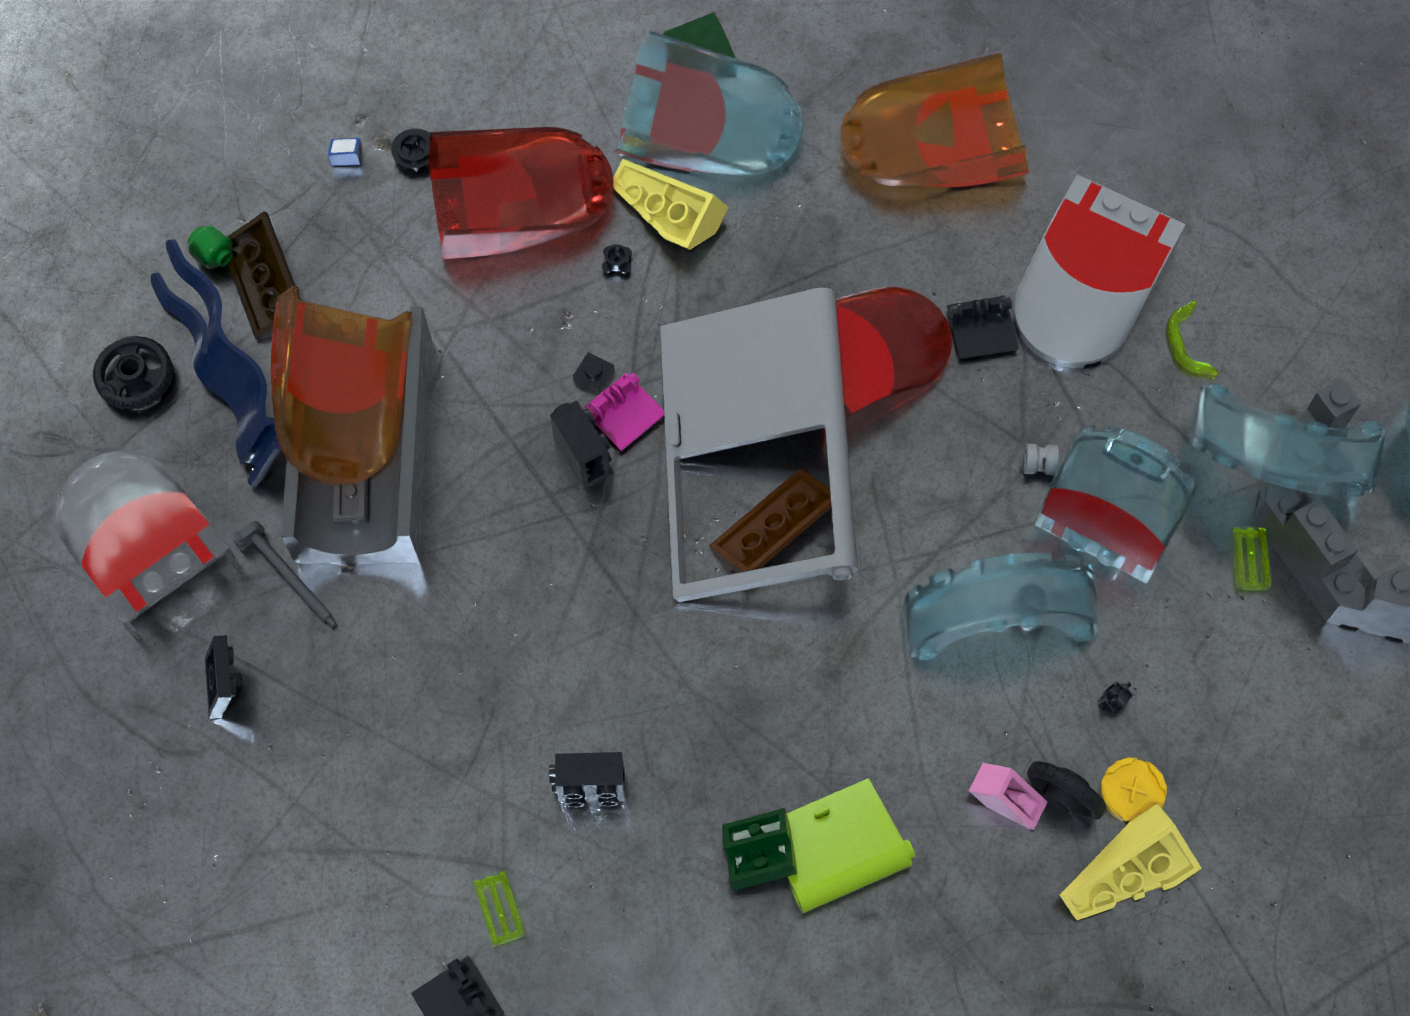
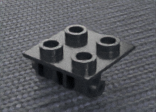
M1001 295L1000 297L982 298L981 300L976 299L969 302H957L956 304L947 305L960 359L1019 350L1009 309H1012L1010 297L1006 298V296Z
M469 956L461 961L459 959L453 960L447 965L448 969L411 993L424 1016H500L504 1013Z

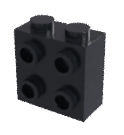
M577 400L570 404L564 403L558 406L550 414L554 440L582 487L585 488L610 475L609 462L612 461L608 452L610 445L602 432L597 434L594 429L595 420L589 409H582Z
M622 752L555 754V764L549 765V783L552 784V793H557L560 803H565L568 807L585 806V802H598L600 806L618 805V801H625V767Z

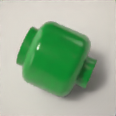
M213 225L199 226L188 238L189 254L207 269H216L219 266L224 267L231 261L233 256L231 253L233 249L232 240Z

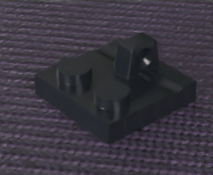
M227 635L213 636L204 658L209 719L222 718L231 697H235L236 691H239L241 687V673H230L229 666H233L234 651L232 646L228 647Z

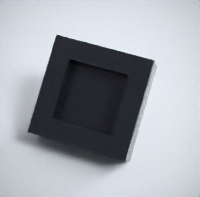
M588 352L573 374V381L600 394L615 371L614 365Z

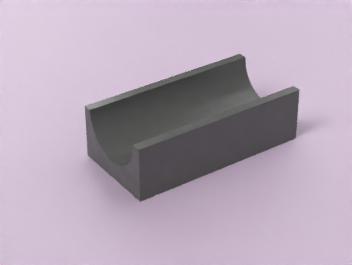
M304 307L301 335L363 348L365 329L349 328L331 323L320 317L312 307ZM410 307V314L403 322L376 330L374 350L389 353L387 396L381 402L360 412L333 414L311 408L292 396L281 538L295 564L420 563L432 338L423 307ZM356 439L357 444H360V456L365 455L368 464L367 523L336 525L333 522L334 462H337V457H343L344 440Z

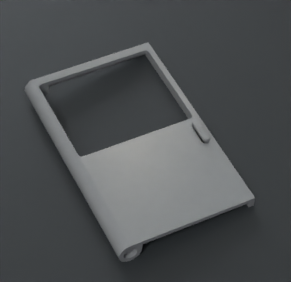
M814 288L660 326L673 598L678 602H684L828 574L834 580L839 581L852 578V574L858 571L835 291L829 288ZM679 416H680V426H681V445H680V436H679ZM825 428L835 552L828 556L686 583L680 459Z

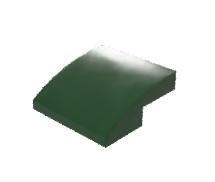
M715 12L663 32V40L672 54L675 63L680 66L708 70L714 78L738 68L731 45Z
M785 808L722 825L723 849L728 857L729 883L733 891L797 874L793 840Z

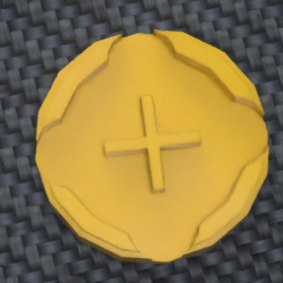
M1129 757L1116 761L1107 769L1100 783V796L1104 800L1107 810L1113 817L1125 823H1129L1157 803L1162 808L1166 800L1167 785L1162 773L1153 764L1137 760L1138 758Z

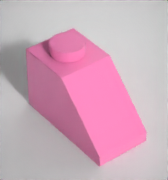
M982 763L969 789V792L987 808L1031 830L1035 829L1047 804V801L1012 768Z

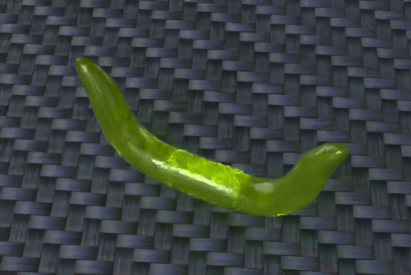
M1193 300L1175 310L1168 320L1167 330L1176 359L1184 368L1192 372L1217 376L1219 373L1214 367L1206 363L1194 361L1187 355L1179 330V323L1181 319L1191 314L1195 309L1197 302Z

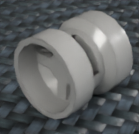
M1026 443L1024 449V474H1035L1037 471H1041L1046 475H1056L1059 463L1058 445L1048 444L1045 447H1038L1037 444Z

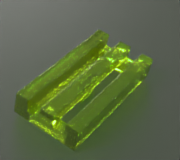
M1234 527L1232 539L1237 590H1269L1271 580L1266 528L1253 530V527H1247L1246 530H1241V527ZM1242 538H1246L1250 582H1245ZM1254 538H1257L1261 583H1258Z
M502 871L498 875L487 876L486 879L481 881H473L493 947L525 936L506 872ZM500 882L502 883L516 931L511 933L495 885ZM488 886L503 932V936L497 937L483 888Z

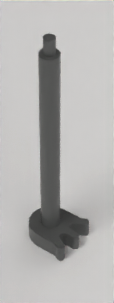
M258 521L249 523L234 534L235 539L233 541L241 551H244L245 548L254 543L324 622L327 621L331 627L336 625L328 609L262 537L265 528Z

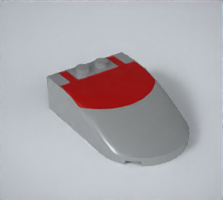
M1077 174L1044 233L1015 295L1013 319L1016 322L1020 338L1024 344L1040 358L1063 367L1081 368L1086 364L1098 361L1102 363L1111 358L1122 348L1176 250L1186 224Z

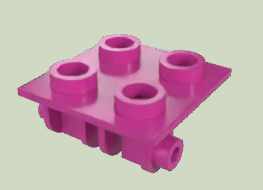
M626 372L582 408L589 409L595 420V425L621 452L665 416L664 409L638 384L640 379L633 372L630 375Z

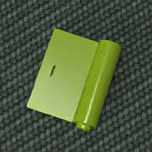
M869 778L787 813L797 874L787 878L794 899L803 914L911 867V859L916 857L908 839L903 840Z

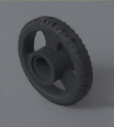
M127 336L112 342L111 345L109 344L100 353L93 368V381L99 395L110 405L121 409L126 408L127 410L140 409L146 405L153 404L155 400L157 401L162 397V394H165L173 377V365L167 351L157 341L144 336ZM145 349L154 353L159 358L161 367L148 369L143 358L137 354L138 351ZM117 355H120L114 363V372L117 377L111 381H105V372L109 363ZM138 370L135 374L128 375L131 371ZM150 384L153 386L147 392L138 396H121L124 389L129 392L138 393L147 389Z
M1035 761L1027 771L1029 780L1044 794V798L1056 808L1068 814L1074 813L1091 820L1101 819L1106 812L1107 806L1102 797L1090 787L1083 777L1074 771L1042 761Z

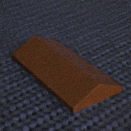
M800 468L713 541L709 547L734 574L760 569L832 507L830 488Z

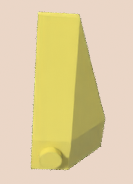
M622 159L610 183L664 239L689 250L716 234L729 208L711 193L625 159Z
M1157 803L1130 821L1060 894V897L1077 921L1112 909L1119 901L1131 897L1134 900L1144 898L1145 892L1160 887L1163 890L1173 888L1202 868L1176 825Z

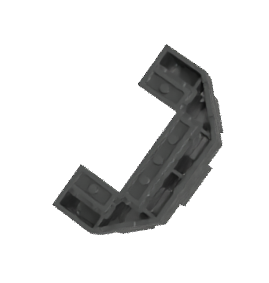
M1341 379L1318 391L1307 409L1286 419L1279 425L1269 442L1268 456L1263 471L1254 521L1326 623L1338 626L1344 624L1358 628L1357 631L1381 637L1390 636L1402 639V642L1410 644V569L1404 562L1375 580L1357 556L1358 549L1321 498L1316 499L1310 491L1316 485L1355 465L1359 460L1341 436V433L1361 405V402L1344 379Z

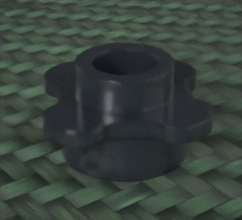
M615 244L604 248L605 262L602 263L604 272L620 271L622 274H626L631 270L629 258L632 256V250L629 247ZM615 258L620 259L618 262L614 261Z
M1115 682L1103 692L1105 698L1100 702L1101 706L1107 704L1112 711H1115L1126 704L1133 696L1129 690L1131 683L1119 684V682Z

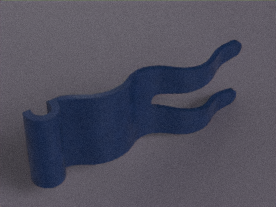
M175 239L167 240L166 250L173 268L186 283L199 293L207 307L209 315L208 327L202 315L192 305L170 291L159 272L151 274L152 287L162 306L181 320L193 336L195 343L193 365L198 378L209 390L225 400L233 410L238 425L235 445L240 465L251 463L256 466L247 481L250 487L257 486L263 482L288 444L290 431L281 420L271 417L266 418L267 383L265 376L258 364L248 354L231 343L224 334L221 327L222 301L218 290L207 276L185 259Z

